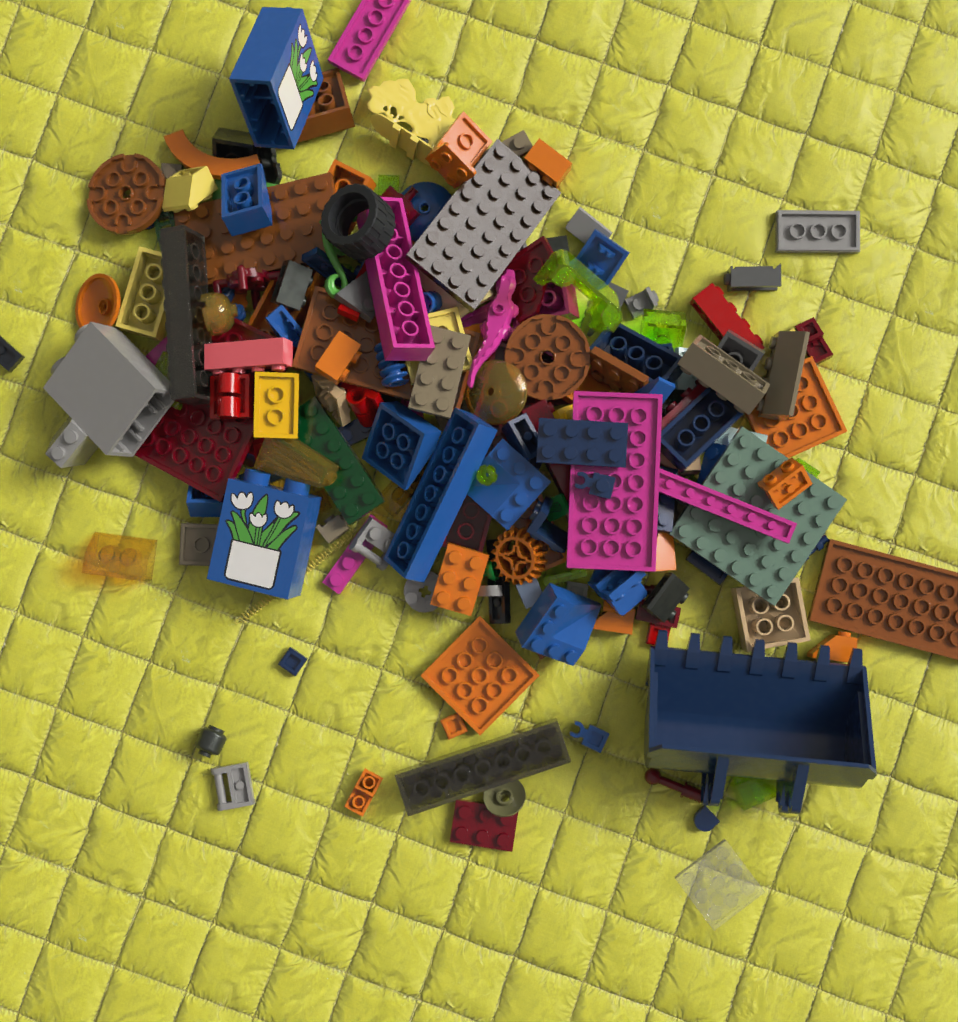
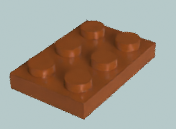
M595 346L590 351L592 377L596 381H602L609 385L612 390L621 393H634L649 383V376Z

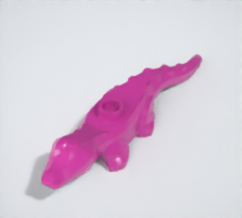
M507 269L497 280L496 297L486 305V321L480 324L481 334L484 339L470 367L467 381L469 388H473L476 374L482 364L495 352L502 341H508L514 331L510 326L511 320L519 313L518 306L511 300L516 288L514 270Z

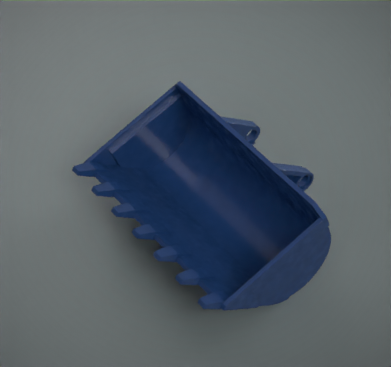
M658 630L655 644L650 646L645 686H648L644 729V760L646 768L702 773L700 799L701 805L719 806L720 799H723L726 776L776 780L778 811L785 814H800L806 784L859 789L863 787L868 779L873 780L876 777L877 770L867 668L863 666L862 649L853 648L848 664L830 663V647L826 645H820L815 661L797 660V643L794 642L787 643L783 658L765 657V641L762 639H755L751 655L732 653L731 636H723L719 651L713 652L700 650L699 633H691L687 648L681 649L668 647L667 630Z

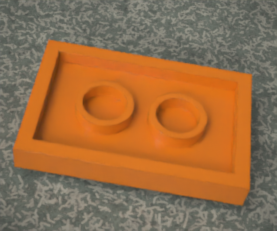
M448 543L430 605L471 616L489 554Z

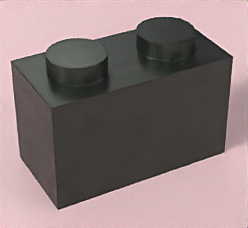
M291 260L283 261L270 302L277 305L282 304L285 308L293 311H300L307 300V296H305L307 287L309 288L313 282V269Z

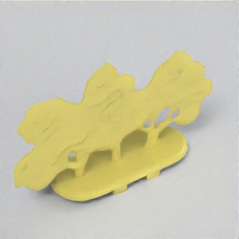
M408 79L383 81L380 86H372L368 89L371 96L367 103L368 109L376 113L370 117L374 129L389 140L390 146L395 149L400 147L406 151V156L411 160L417 158L430 166V163L425 158L455 121L452 117L455 107L450 97H441L439 100L427 98L423 103H418L415 97V88ZM384 106H387V111L383 110ZM391 107L396 108L397 115L395 118H392L394 115L390 114ZM399 116H404V119L399 120L398 118ZM397 122L408 123L412 127V132H409L397 124ZM417 136L427 138L429 140L428 144Z

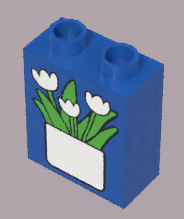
M262 7L229 77L255 147L295 149L323 82V74L303 9Z
M245 469L244 478H228L207 579L287 600L300 596L322 497L309 494L310 483L286 478L284 488L269 484L271 474Z

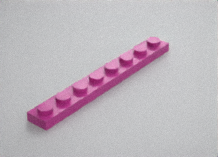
M660 468L659 493L786 544L790 543L797 523Z

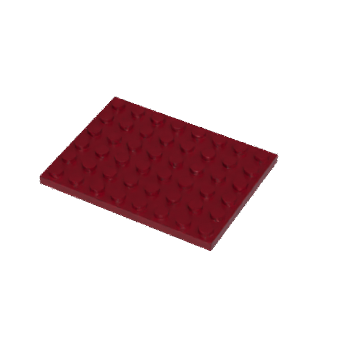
M191 297L158 367V370L181 393L135 453V456L210 497L223 502L228 478L237 477L255 439V373L252 370L245 371V374L253 375V418L210 419V376H213V373L204 370V344L275 337ZM293 346V356H294V354H295V352H296V350H297V348L294 347V346ZM285 368V371H281L278 373H286L288 368ZM265 369V372H276L272 371V369Z

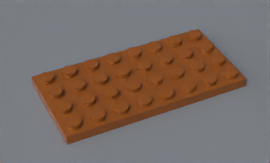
M328 172L267 187L272 210V226L244 234L231 236L221 218V199L200 203L196 209L191 211L183 209L180 212L174 213L184 288H192L195 291L212 287L214 280L226 279L227 275L231 277L232 272L237 270L239 265H243L245 268H256V272L262 273V269L272 272L281 270L283 261L287 260L303 266L307 265L301 261L302 254L316 247L325 252L322 240V227L319 221L322 219L321 215L326 202L335 194L333 175Z
M315 285L292 368L324 377L315 371V365L336 334L341 331L361 344L360 352L362 356L356 364H351L348 369L350 373L344 382L340 380V382L370 389L410 402L414 385H411L409 375L402 377L403 380H409L407 384L402 386L386 387L381 383L384 378L379 374L381 369L378 368L379 361L376 360L378 353L374 351V347L381 343L376 315L368 323L361 317L356 322L337 314L341 303L330 297L325 288ZM464 329L465 334L471 335L468 347L473 361L480 333ZM406 366L400 369L401 371L408 372ZM469 371L462 372L453 410L454 408L460 409Z
M829 539L808 620L958 660V572Z

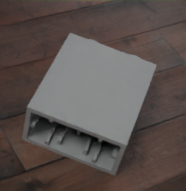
M90 322L76 332L74 337L75 344L65 357L54 363L51 368L52 376L43 388L105 455L133 457L181 392L118 328Z

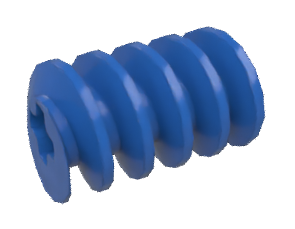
M377 344L374 347V351L378 353L376 360L379 361L378 368L381 369L379 374L384 378L381 381L382 385L398 387L407 384L409 380H403L402 377L408 375V372L400 370L406 364L399 363V361H385L382 344Z

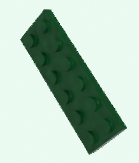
M314 396L298 407V439H293V441L348 525H352L383 504L385 500L317 397Z

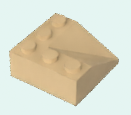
M794 577L775 606L745 586L731 588L743 651H752L755 639L764 640L765 649L784 646L788 642L801 643L811 641L799 577Z

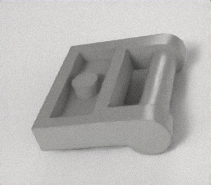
M369 517L351 542L349 549L355 553H360L375 563L378 569L383 571L389 565L383 558L395 534ZM367 540L383 551L382 556L379 557L363 546V541Z
M248 761L210 769L211 775H214L218 811L255 804ZM223 773H227L232 801H227Z

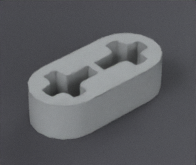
M480 585L477 596H503L502 585Z

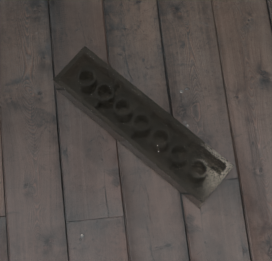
M185 225L160 229L161 237L159 238V244L162 251V287L165 297L163 306L166 312L165 330L168 342L166 350L169 358L168 373L170 375L169 393L171 400L192 406L210 404V376H213V373L204 370V344L212 343L205 236Z
M554 718L398 770L395 773V778L407 815L411 816L570 763L571 760L558 721Z

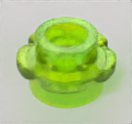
M492 465L480 466L476 475L479 483L490 486L496 482V469Z

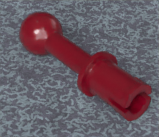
M650 768L645 772L644 777L648 784H661L680 792L681 798L684 796L701 803V790L689 785L687 781L683 785L661 776L660 771L654 768Z

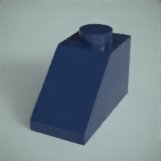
M527 413L507 422L501 428L509 444L525 459L529 461L537 457L538 433Z

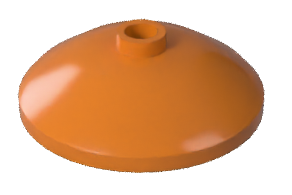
M102 273L94 274L81 286L75 305L76 320L80 328L90 322L108 326L115 324L120 312L121 296L119 288L112 277Z

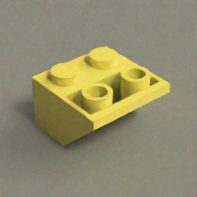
M200 166L182 169L167 178L162 205L163 211H173L174 213L180 212L183 209L191 211L198 207L197 203L210 199L212 193L218 187L208 167Z

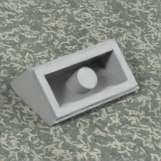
M581 207L565 227L566 230L584 244H586L595 229L608 238L613 233Z

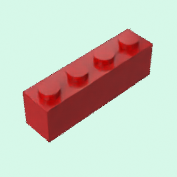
M711 283L689 302L720 342L726 332L731 330L762 350L765 348L762 339L757 334L754 335L749 329L750 325L747 320L741 319L736 313L737 308L735 305L724 298V292L719 286Z

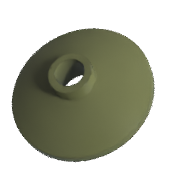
M501 776L492 780L487 785L483 798L486 808L492 814L499 817H509L521 810L525 803L526 793L519 780L510 776ZM505 797L509 798V800L506 802L502 801V799Z

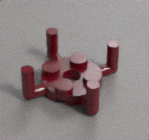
M239 265L237 270L232 272L231 277L227 275L226 279L213 281L215 306L224 305L222 288L229 287L234 290L235 294H245L248 290H251L253 310H255L260 301L259 291H265L270 280H276L277 282L280 270L268 272L262 269V273L256 272V268H245L243 265Z

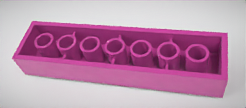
M381 197L395 214L396 226L394 235L388 246L380 254L378 253L375 257L365 260L384 359L385 361H426L435 349L418 269L404 258L413 247L403 199ZM369 209L357 215L358 230L366 222Z

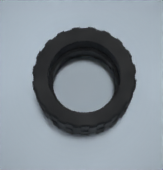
M349 184L344 188H340L326 202L325 208L322 211L321 227L323 235L332 245L354 260H367L368 258L375 257L378 253L380 254L388 246L394 235L396 223L392 208L366 185ZM369 209L364 225L357 232L348 236V230L353 219L359 213Z

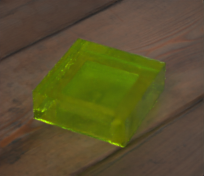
M379 175L378 196H381L390 185L399 192V175Z

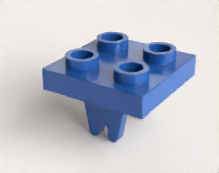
M595 229L572 266L607 288L630 252Z

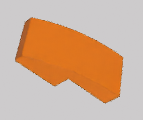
M365 768L344 807L363 817L383 778Z

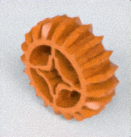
M514 527L511 530H505L503 534L497 537L498 541H495L493 544L495 549L491 551L495 557L491 561L497 563L494 569H500L499 576H506L505 582L512 580L513 585L518 583L523 585L524 581L532 583V578L537 579L542 575L541 572L546 569L543 564L548 561L543 557L548 552L542 550L545 543H539L538 540L532 538L524 527L520 529ZM516 540L513 549L508 550L511 541ZM530 562L531 566L527 572H523V568L526 567V563Z

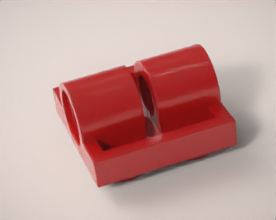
M218 373V376H210V419L253 418V375Z
M342 383L340 387L346 391V399L359 423L364 427H371L379 404L384 402L381 394L370 389Z

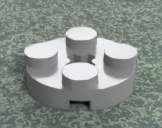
M430 571L424 583L409 579L406 581L404 586L405 600L412 609L418 612H430L438 608L437 606L430 605L438 578L436 573ZM427 585L431 594L426 595L424 598L421 596L422 593L419 592V589Z

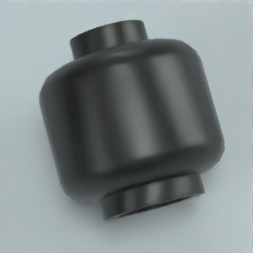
M211 725L208 728H202L195 742V746L200 749L198 753L208 758L211 755H219L227 739L224 735L225 731Z

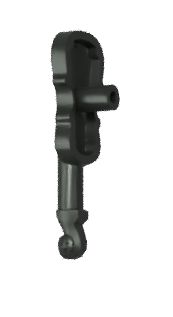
M261 147L259 150V161L263 166L266 183L280 184L282 170L280 163L276 159V149Z

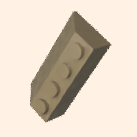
M779 331L774 337H771L769 342L771 354L765 362L764 368L767 369L766 378L763 377L770 386L756 406V410L759 411L758 417L782 422L793 417L810 332Z
M699 335L677 363L681 366L680 369L684 373L697 377L698 382L706 388L711 387L716 391V395L725 401L729 400L734 404V408L743 414L747 413L750 415L770 386L768 382L702 335Z

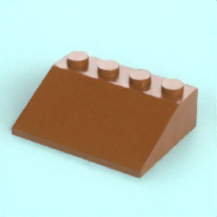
M339 68L322 72L323 82L297 143L355 127Z

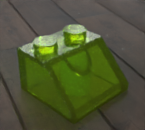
M643 309L640 326L641 335L658 344L671 343L673 350L683 346L687 327L685 312Z

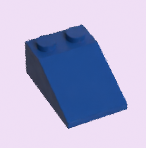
M261 163L221 174V218L231 236L272 226V210Z

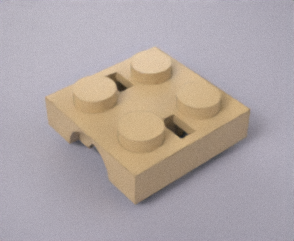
M313 374L311 377L317 399L325 410L329 413L333 411L332 416L344 427L351 422L349 414L351 410L347 404L346 391L327 378Z

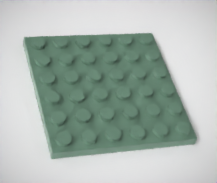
M741 426L701 485L797 523L790 543L786 544L692 505L685 507L674 523L672 532L668 534L775 606L847 499L807 472L813 484L777 510L773 507L766 492L759 488L757 483L789 458Z

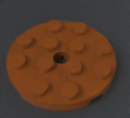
M119 154L108 159L95 171L88 185L90 190L87 206L92 218L102 228L117 235H131L145 230L157 220L163 211L162 205L166 185L164 174L152 160L140 154ZM131 190L130 198H123L124 192Z
M540 314L528 318L513 331L505 348V367L510 380L522 393L538 400H557L571 394L582 384L590 367V347L586 336L574 322L560 315ZM544 352L552 353L553 361L551 363L543 362L542 354Z

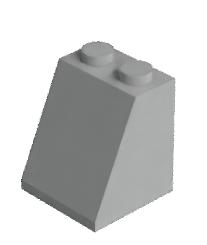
M69 416L52 437L45 454L60 468L85 465L99 447Z

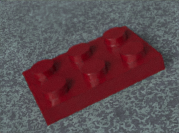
M456 798L450 842L512 852L518 812L509 817H499L492 814L486 808L484 802Z

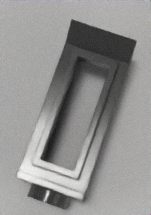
M781 263L775 269H773V266L735 267L734 269L733 266H730L727 272L724 273V285H727V291H777V287L782 286Z

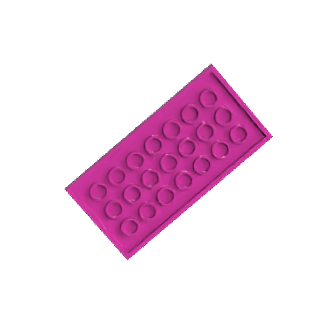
M573 392L572 420L628 423L626 468L570 465L566 568L656 572L663 394ZM584 472L589 478L593 477L594 472L616 477L611 499L588 494L590 489L588 487L584 489L575 488V484L582 485L585 482L583 477L577 476V473Z

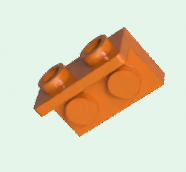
M790 458L770 474H767L757 484L759 488L766 492L773 507L779 510L813 483L804 466Z

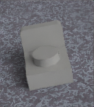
M649 286L644 291L624 300L633 320L655 310L658 306L657 302H659L656 292L654 290L651 291Z

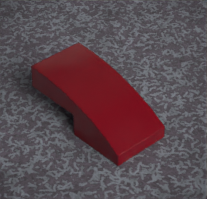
M814 317L795 326L796 331L810 332L806 354L808 357H813L816 365L832 358L833 353L823 338L824 333Z

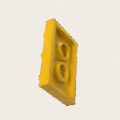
M255 372L254 437L298 439L299 373Z

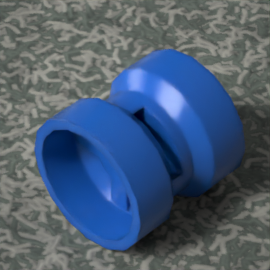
M436 291L423 292L427 313L440 310L443 304L441 295Z

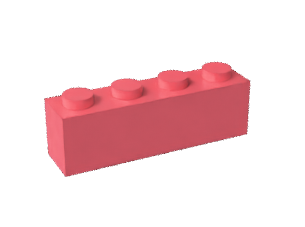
M284 337L204 344V370L212 372L213 376L226 372L245 374V371L251 370L253 373L265 372V369L281 372L285 371V368L292 367L293 342Z

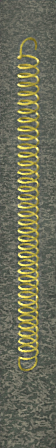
M359 527V528H358L357 530H355V531H354L353 529H351V530H352V532L354 533V532L360 530L361 527ZM342 536V538L344 539V541H345V540L348 541V542L350 541L349 538H348V540H347L344 536ZM336 541V543L338 544V546L340 545V546L343 547V543H342V542H341V544H340L338 541ZM330 546L332 554H334V551L337 552V549L335 550ZM320 553L323 558L322 561H325L324 558L326 557L322 553ZM308 562V565L310 566V568L312 567V568L315 569V565H314V567H313V566L310 565V563ZM268 595V597H269L270 601L264 596V598H265L266 601H267V604H266V605H268V602H271V599L274 600V599L271 598L269 595ZM259 603V605H260V607H261L260 610H262V607H265V604H264V606H263V605H261V604ZM247 612L246 614L248 615V618L242 613V615L245 618L244 622H246V619H249V616L252 617Z

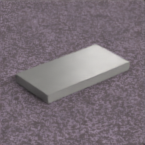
M777 210L775 212V253L858 254L860 252V211Z

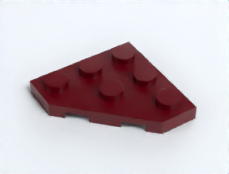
M545 236L540 237L519 251L500 275L501 277L507 269L514 270L516 288L511 300L519 308L516 319L520 324L539 313L554 262L555 253Z

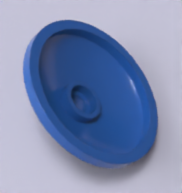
M419 182L411 185L418 191L411 202L413 207L420 213L419 217L409 227L411 240L414 242L420 238L452 197L439 184ZM411 186L406 188L401 194L405 195ZM423 206L429 207L427 211L421 210Z

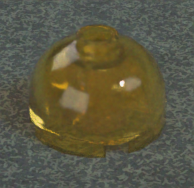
M219 292L201 294V302L205 301L206 307L202 308L203 317L208 332L211 331L210 336L221 335L229 331L234 325V317L238 316L236 304H231L229 298Z

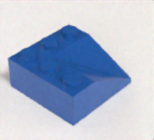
M399 401L381 402L362 459L402 489L408 490L435 451L442 431Z
M502 439L483 460L467 495L506 530H509L551 481Z
M549 583L515 631L521 647L574 666L586 649L601 604Z

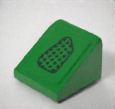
M563 493L550 498L553 500L547 519L549 522H552L568 514L569 504Z

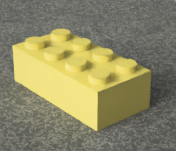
M139 246L115 325L117 328L124 332L159 342L163 340L175 302L171 298L170 289H178L182 278L180 257Z

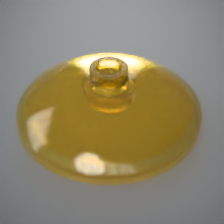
M491 360L484 362L476 374L473 388H469L468 384H466L465 400L470 412L488 424L500 425L513 420L520 414L526 403L527 385L524 376L514 365L505 361ZM490 388H493L494 393L490 396L488 391Z

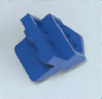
M594 569L588 585L591 586L598 596L605 599L619 615H625L647 596V591L641 583V579L646 576L644 571Z

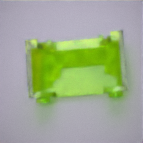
M560 249L553 252L534 277V280L541 286L548 282H553L560 287L572 284L591 300L592 304L586 311L591 314V322L588 326L595 332H615L620 325L622 311L618 294L569 251Z

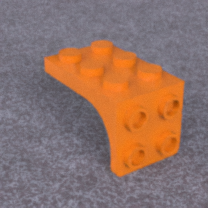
M463 111L425 159L434 170L440 173L449 185L456 189L464 181L466 182L475 176L477 172L473 167L493 141Z

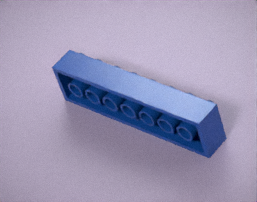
M454 408L451 419L448 421L383 558L405 579L425 582L496 435L497 429L473 413Z

